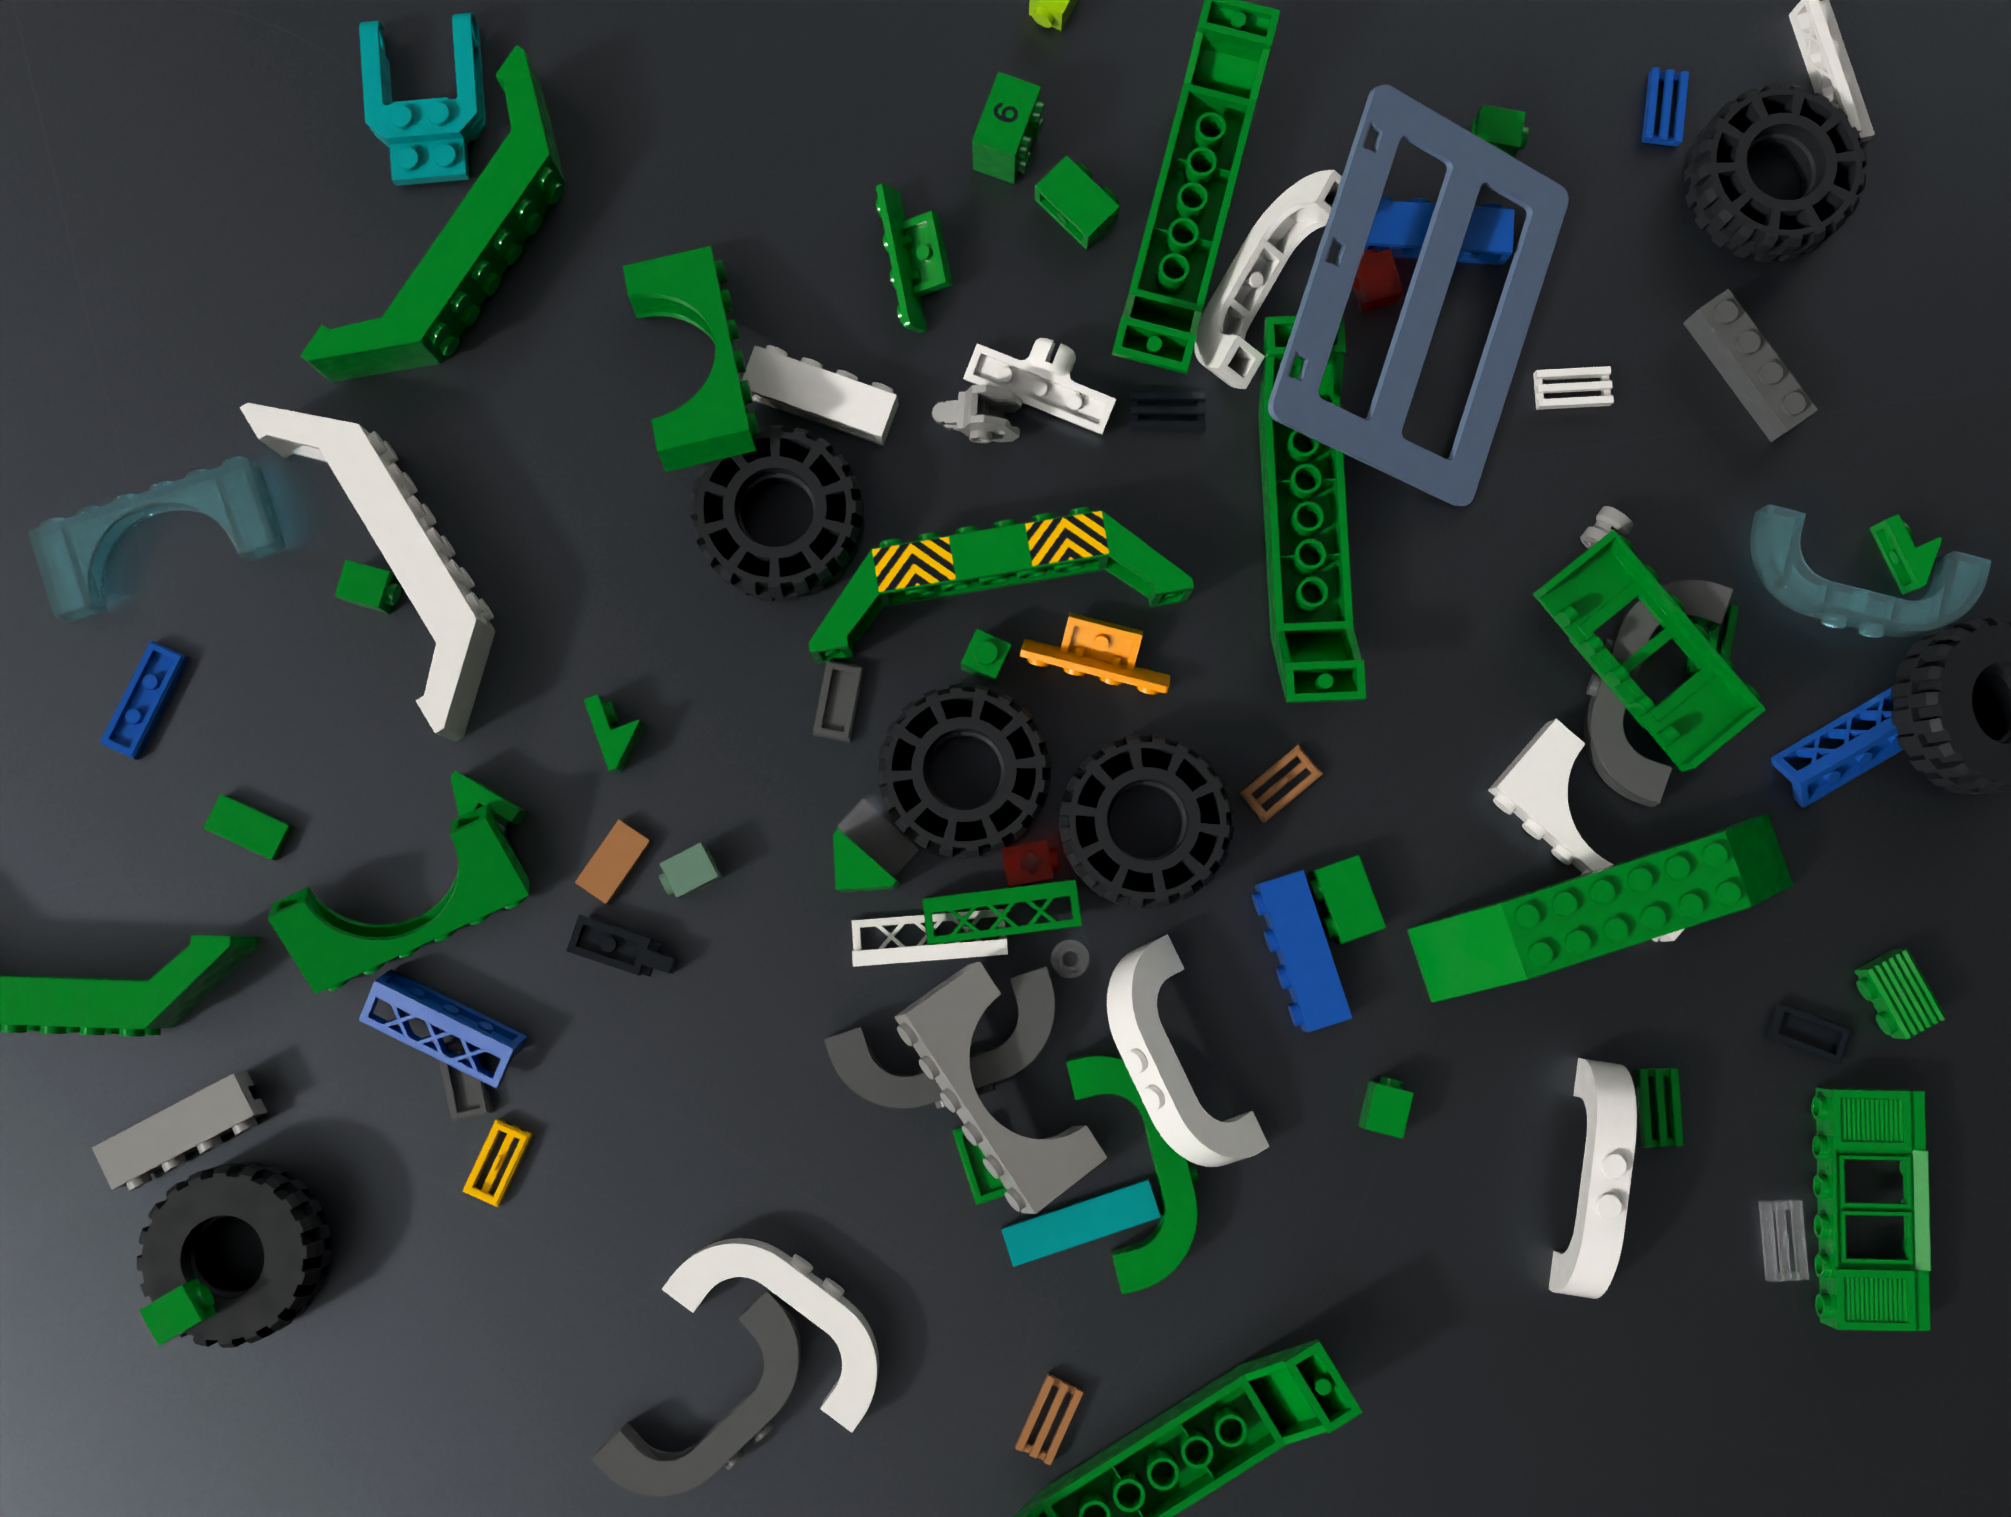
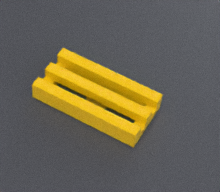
M499 1118L495 1119L462 1190L495 1207L501 1206L534 1135L528 1131L520 1130L515 1125H509L505 1123L506 1121ZM501 1131L505 1132L507 1135L480 1190L476 1188L477 1182ZM518 1138L520 1139L493 1196L489 1193L514 1139Z

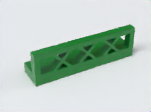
M1076 880L922 899L928 945L1082 926ZM1070 896L1073 919L1056 921L1044 912L1054 898ZM1047 899L1041 908L1032 902L1034 900ZM1026 902L1038 911L1028 925L1018 926L1006 917V914L1015 903ZM1009 904L1002 913L994 907V905ZM987 906L999 918L990 929L979 930L967 920L977 907ZM971 908L964 918L954 911ZM948 911L961 921L951 934L935 936L932 913ZM1040 915H1043L1050 921L1034 924ZM1002 919L1012 926L996 928ZM964 924L973 930L971 932L958 933Z

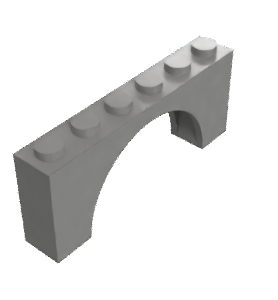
M979 961L966 965L894 1016L899 1024L897 1031L902 1040L908 1046L913 1045L921 1057L919 1065L926 1076L932 1080L935 1079L943 1091L940 1093V1097L945 1106L951 1112H956L964 1123L962 1131L970 1143L975 1146L978 1145L986 1157L983 1159L986 1169L994 1178H999L1007 1189L1004 1194L1009 1204L1018 1212L1036 1214L1106 1160L1107 1156L1087 1125L1071 1126L1052 1137L1032 1139L1005 1128L990 1115L982 1104L971 1077L970 1046L980 1017L1001 993Z

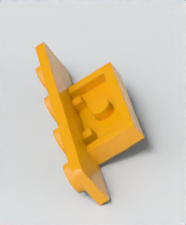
M1074 613L1069 614L1061 647L1024 639L1019 655L1020 657L1027 658V662L1035 666L1047 667L1051 664L1063 667V670L1071 675L1084 676L1085 674L1100 677V680L1107 684L1116 686L1122 685V683L1137 686L1139 691L1150 695H1157L1159 692L1168 693L1170 686V675L1135 666L1143 631Z

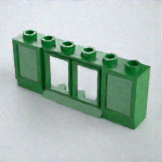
M1613 529L1535 591L1533 595L1641 727L1649 732L1681 772L1696 768L1766 709L1760 703L1761 698L1758 692L1749 684L1743 683L1734 672L1735 667L1731 660L1725 655L1718 653L1709 643L1710 638L1707 632L1700 625L1693 624L1686 616L1681 601L1676 596L1668 594L1659 584L1657 573L1649 565L1642 564L1633 553L1634 548L1631 542L1623 535H1618ZM1637 597L1664 629L1619 664L1604 646L1602 640L1593 632ZM1672 638L1697 667L1698 671L1655 706L1653 701L1645 695L1630 677L1629 673Z
M1816 1087V1096L1812 1099L1811 1110L1814 1119H1816V1135L1812 1141V1151L1817 1159V1175L1813 1179V1191L1816 1198H1818V1214L1814 1217V1232L1819 1239V1254L1815 1256L1814 1267L1816 1275L1819 1277L1820 1293L1816 1295L1815 1308L1817 1315L1820 1317V1322L1837 1330L1930 1331L1929 1271H1931L1925 1092L1910 1089ZM1844 1159L1901 1160L1899 1165L1900 1173L1903 1175V1199L1901 1203L1845 1202ZM1845 1215L1904 1216V1239L1901 1242V1248L1905 1254V1259L1846 1258Z

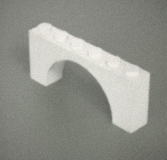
M1558 719L1547 722L1488 791L1495 796L1493 802L1502 811L1509 815L1513 812L1524 821L1522 827L1528 834L1538 840L1543 838L1553 847L1551 852L1558 860L1566 865L1572 863L1583 875L1614 864L1603 859L1587 845L1572 820L1568 803L1569 776L1574 761L1585 743ZM1684 929L1651 940L1655 942L1659 940L1661 942L1675 941Z

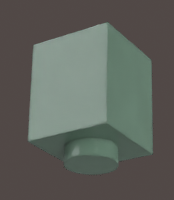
M702 842L659 863L663 870V873L658 875L661 884L668 895L674 893L676 898L684 899L723 878L707 845Z

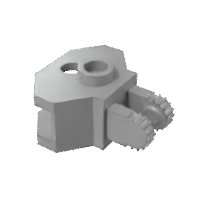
M972 385L967 391L959 392L958 400L945 401V403L943 401L941 403L938 402L932 408L931 417L938 424H943V427L949 431L956 430L962 432L969 437L971 442H1013L1020 437V429L1011 426L1010 422L1004 419V413H1015L1021 408L1022 399L1005 388L991 385Z

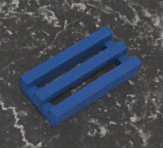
M1652 67L1649 71L1642 134L1643 143L1678 147L1682 143L1689 71H1681L1678 74L1674 73L1675 70L1667 69L1665 72H1662L1657 67ZM1659 82H1664L1659 135H1655L1654 124ZM1674 83L1676 84L1672 134L1668 136Z

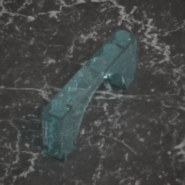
M241 456L232 457L223 461V466L211 470H193L187 473L184 479L175 482L161 481L151 485L149 491L140 494H122L115 497L113 503L101 507L97 505L83 507L77 511V515L65 519L51 518L43 521L40 524L41 527L28 531L54 617L73 623L107 611L104 597V579L112 552L118 542L131 528L144 519L158 513L188 510L212 517L229 535L237 554L251 562L287 550L261 466L249 458Z

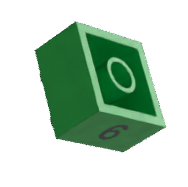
M998 72L972 139L973 170L1015 184L1019 172L1025 174L1032 154L1029 151L1032 139L1038 140L1044 123L1042 115L1045 103L1040 101L1041 86Z

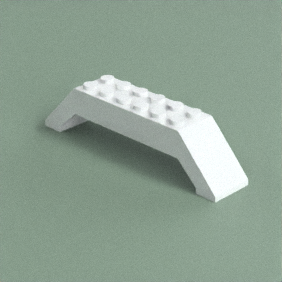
M246 403L239 407L257 438L282 457L287 458L292 454L329 464L436 642L424 696L415 701L435 734L454 742L462 739L466 732L494 638L495 629L490 623L494 615L482 598L479 600L470 590L475 586L467 571L463 567L459 568L451 558L456 553L444 535L440 536L435 528L432 527V525L437 523L433 514L425 504L421 505L413 495L418 490L406 472L402 473L395 464L399 459L387 441L383 442L375 431L369 433L357 423L253 403Z

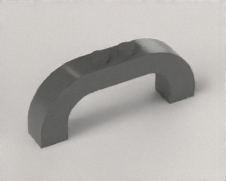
M1682 580L1662 586L1668 594L1676 596L1684 606V613L1693 624H1698L1708 631H1713L1722 624L1733 591L1732 588L1703 580ZM1639 600L1620 619L1611 639L1605 638L1603 644L1621 664L1650 640L1652 633L1660 624ZM1639 664L1635 669H1633L1629 673L1630 677L1634 681L1636 680L1641 664ZM1593 673L1586 689V694L1590 695L1591 698L1584 719V741L1589 759L1602 780L1618 794L1636 803L1654 807L1661 803L1672 767L1647 759L1631 747L1623 729V717L1626 707L1600 676Z
M1046 966L1009 978L1018 1005L1017 1023L1012 1034L1001 1045L970 1056L971 1077L978 1096L996 1090L995 1082L1009 1078L1028 1066L1047 1042L1054 1022L1055 997ZM864 1026L824 1039L830 1060L836 1072L851 1090L864 1099L877 1105L896 1109L917 1108L934 1102L937 1109L946 1107L940 1097V1093L943 1091L935 1079L928 1078L923 1071L916 1074L903 1075L883 1067L871 1051Z
M767 1289L740 1315L738 1320L754 1336L762 1349L764 1356L762 1379L754 1389L696 1444L682 1451H661L646 1443L627 1422L598 1449L591 1460L608 1478L621 1487L638 1494L656 1497L677 1495L696 1488L712 1477L723 1465L728 1470L731 1469L746 1453L742 1447L750 1439L754 1438L758 1442L774 1427L775 1424L771 1419L786 1403L798 1378L802 1361V1340L798 1323L789 1305Z

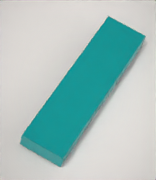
M1147 1178L1001 1227V1231L1012 1265L1015 1267L1161 1218Z

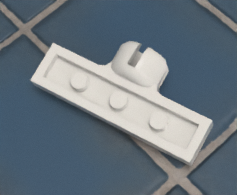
M1048 338L1037 339L1034 342L1029 357L1025 360L1015 359L977 343L964 375V380L976 385H991L1008 389L1022 399L1023 404L1103 435L1117 400L1071 380L1070 373L1076 361V356L1070 347L1061 343L1053 363H1049L1055 343H1053L1054 340Z

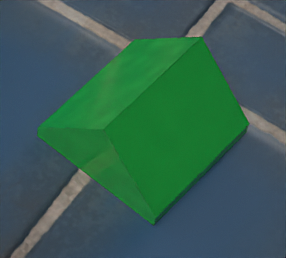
M837 829L834 832L833 847L837 891L845 893L894 890L900 885L894 877L842 831Z

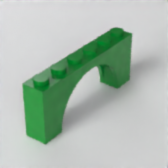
M711 246L623 266L628 297L637 318L664 316L684 320L700 328L715 344L714 364L702 388L681 407L668 414L651 419L657 452L665 471L669 472L756 451L753 436L759 435L760 431L755 412L748 413L747 404L753 403V398L748 380L742 381L740 373L747 372L742 350H735L734 343L739 342L740 337L735 319H728L727 313L733 312L734 309L729 289L722 290L721 283L728 282L722 259L715 261Z
M487 804L451 820L450 837L458 857L457 875L445 896L434 907L415 918L392 924H368L354 921L329 909L313 894L309 887L272 903L268 920L315 994L326 989L329 991L337 990L354 976L361 973L365 975L374 973L385 962L395 957H408L418 951L421 945L432 940L436 942L443 941L453 935L456 929L467 924L477 925L489 918L491 913L503 907L506 909L514 908L529 896L530 880Z

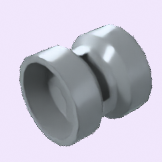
M1604 506L1596 515L1594 526L1588 527L1580 539L1589 549L1613 529L1618 535L1620 534L1627 538L1634 529V524L1621 511L1610 506Z

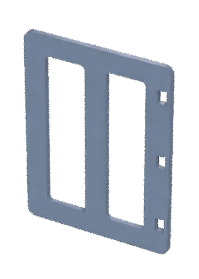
M1387 84L1373 88L1368 95L1269 398L1268 412L1271 418L1451 505L1466 506L1470 504L1474 499L1568 207L1569 197L1566 189L1396 88ZM1370 129L1377 132L1372 151L1364 148ZM1402 138L1444 162L1447 171L1366 419H1363L1322 399L1319 396V387L1395 153ZM1483 184L1526 210V219L1449 458L1445 459L1404 439L1402 429L1480 187ZM1333 242L1340 246L1335 265L1326 262ZM1295 356L1303 359L1297 379L1289 377Z

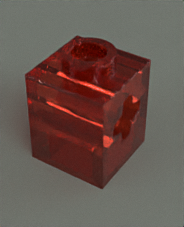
M1369 249L1363 252L1353 283V289L1361 313L1397 303L1404 291L1390 249L1378 252L1377 249Z
M1047 840L1006 847L1001 850L1008 888L1054 879L1053 871L1060 870L1056 848H1048ZM1027 853H1033L1034 859H1041L1042 864L1036 867V873L1030 874L1028 868H1021L1020 862L1025 861Z

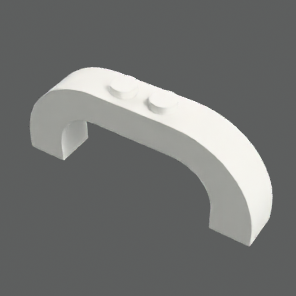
M1335 170L1319 171L1304 177L1288 188L1268 207L1251 229L1201 317L1194 346L1196 358L1205 368L1233 388L1246 389L1265 357L1245 341L1247 330L1295 248L1310 233L1326 226L1342 178Z
M1167 934L1129 952L1115 967L1107 992V1014L1113 1039L1152 1122L1162 1138L1176 1153L1192 1163L1205 1167H1219L1255 1156L1270 1146L1253 1111L1223 1122L1211 1117L1199 1103L1161 1024L1157 1009L1160 987L1166 979L1184 970Z
M1578 1058L1573 1096L1582 1098L1586 1107V1143L1573 1236L1565 1252L1553 1250L1549 1290L1560 1294L1598 1299L1611 1284L1622 1250L1636 1144L1637 1105L1632 1077L1625 1066Z
M747 1238L726 1239L707 1245L691 1255L673 1273L662 1290L692 1313L700 1306L715 1285L729 1278L745 1277L764 1285L829 1334L841 1353L842 1372L836 1384L823 1400L820 1409L851 1433L854 1431L867 1412L875 1392L879 1374V1352L869 1323L856 1306L842 1296L845 1291L841 1286L829 1278H825L824 1281L811 1273L813 1266L801 1256L794 1254L791 1258L775 1246Z

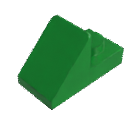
M1899 514L1869 528L1902 595L1925 586L1942 542V536L1919 547H1915L1912 541V531L1902 521Z
M598 694L583 699L608 770L614 774L622 773L646 723L642 720H636L615 728L614 724L619 723V718L612 701L606 702Z
M454 770L450 776L459 817L486 804L497 823L505 827L508 822L521 825L527 816V811L468 775Z

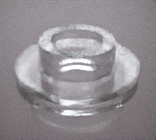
M1065 940L1057 944L1053 949L1051 964L1055 972L1060 976L1076 978L1086 971L1089 965V953L1080 942ZM1068 951L1074 952L1078 958L1077 963L1072 967L1066 966L1063 962V956Z

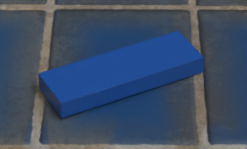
M150 640L99 743L128 757L139 760L190 657Z

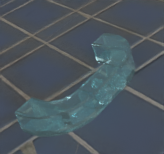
M1768 504L1756 511L1754 515L1750 548L1753 564L1760 580L1766 589L1783 605L1800 614L1822 619L1821 624L1827 627L1845 628V626L1859 629L1858 633L1860 635L1880 638L1882 635L1891 637L1921 635L1949 625L1965 615L1981 596L1988 579L1992 560L1953 551L1937 558L1931 586L1925 596L1919 601L1904 600L1833 582L1814 573L1803 558L1800 542L1806 513Z

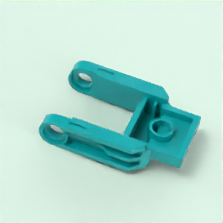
M457 13L452 16L457 86L456 99L443 97L392 103L390 62L385 55V43L382 33L384 25L381 20L360 22L359 37L365 123L370 127L374 135L390 148L391 178L396 186L469 180L467 144L470 141H475L486 129L480 34L474 13Z

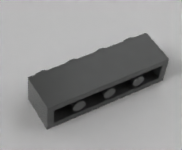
M1729 289L1700 307L1683 323L1770 442L1818 411L1817 407Z

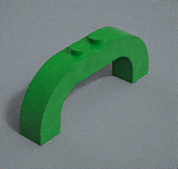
M1096 1054L1067 1059L1065 1061L1075 1100L1100 1094L1119 1095L1131 1101L1137 1107L1143 1119L1162 1197V1215L1157 1228L1145 1240L1111 1250L1122 1295L1139 1291L1160 1282L1172 1273L1184 1259L1192 1244L1197 1226V1202L1193 1184L1199 1183L1196 1165L1176 1153L1162 1138L1152 1122L1122 1058Z

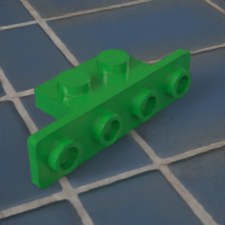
M885 183L876 185L878 196L876 208L883 221L885 231L883 243L886 251L889 253L892 266L890 279L897 291L899 301L897 314L905 328L921 334L927 331L921 296L953 285L939 214L931 210L905 220L900 192Z

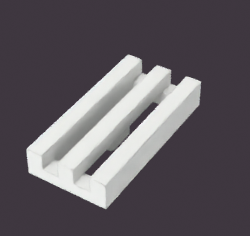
M1611 366L1536 370L1533 373L1536 410L1611 406L1614 403V398L1610 391L1613 388L1612 381L1609 379ZM1600 378V381L1543 384V381ZM1601 390V396L1544 399V393Z

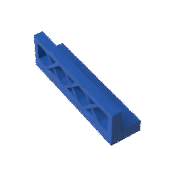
M1892 687L1771 757L1772 765L1792 782L1793 799L1802 808L1903 750L1896 738L1899 736L1896 725L1892 724V711H1884V706L1893 701L1890 700ZM1860 720L1876 721V726L1869 730L1852 729L1853 724ZM1827 739L1844 740V744L1836 749L1820 748L1821 743ZM1797 757L1812 758L1811 764L1799 771L1795 770L1788 762Z
M392 969L374 980L359 1021L495 1088L502 1084L512 1058L522 1050L528 1037ZM379 999L391 1004L396 1018L387 1021L373 1014ZM417 1017L425 1021L431 1035L420 1037L414 1034L408 1020ZM452 1034L460 1038L465 1052L456 1055L448 1051L442 1037ZM488 1052L500 1058L501 1060L496 1072L493 1073L483 1068L477 1054Z

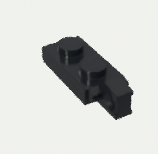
M584 915L578 916L566 950L567 952L638 976L646 975L651 977L653 968L674 974L678 962L677 958L659 953L662 944L653 941V938Z

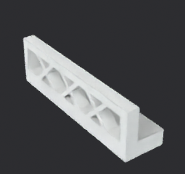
M1801 0L1791 11L1789 18L1814 92L1830 99L1828 103L1836 109L1840 107L1848 116L1846 120L1852 128L1856 127L1861 140L1859 143L1869 141L1875 133L1830 1Z
M992 910L974 911L968 919H974L971 924L975 926L981 918L997 917L998 919L999 916ZM969 911L957 913L964 918ZM951 913L932 914L933 922H936L934 924V931L943 921H954L957 925L960 923L959 919ZM924 915L851 920L854 949L852 951L853 967L1008 955L1006 935L999 936V940L982 941L981 939H975L976 941L974 942L956 941L955 943L923 945L927 941V935H925L917 946L906 947L895 935L905 924H916L926 933V928L921 924L925 923ZM1002 919L998 928L1006 927L1005 920ZM898 925L892 933L883 927ZM965 925L961 927L964 932H971L969 927L967 928ZM877 927L888 938L878 949L862 950L860 928ZM891 940L899 946L897 948H885Z

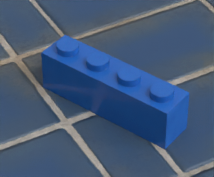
M1381 196L1362 256L1418 259L1436 204L1429 203L1428 200L1422 198H1414L1403 202L1392 201L1390 197ZM1496 203L1484 204L1481 207L1474 206L1457 262L1504 265L1513 253L1515 209L1503 208L1502 205Z
M1304 870L1256 884L1257 893L1252 894L1253 903L1257 914L1265 916L1269 928L1264 931L1265 940L1270 952H1277L1281 966L1276 967V973L1282 989H1289L1293 1003L1288 1004V1009L1294 1026L1301 1025L1302 1031L1311 1032L1352 1019Z

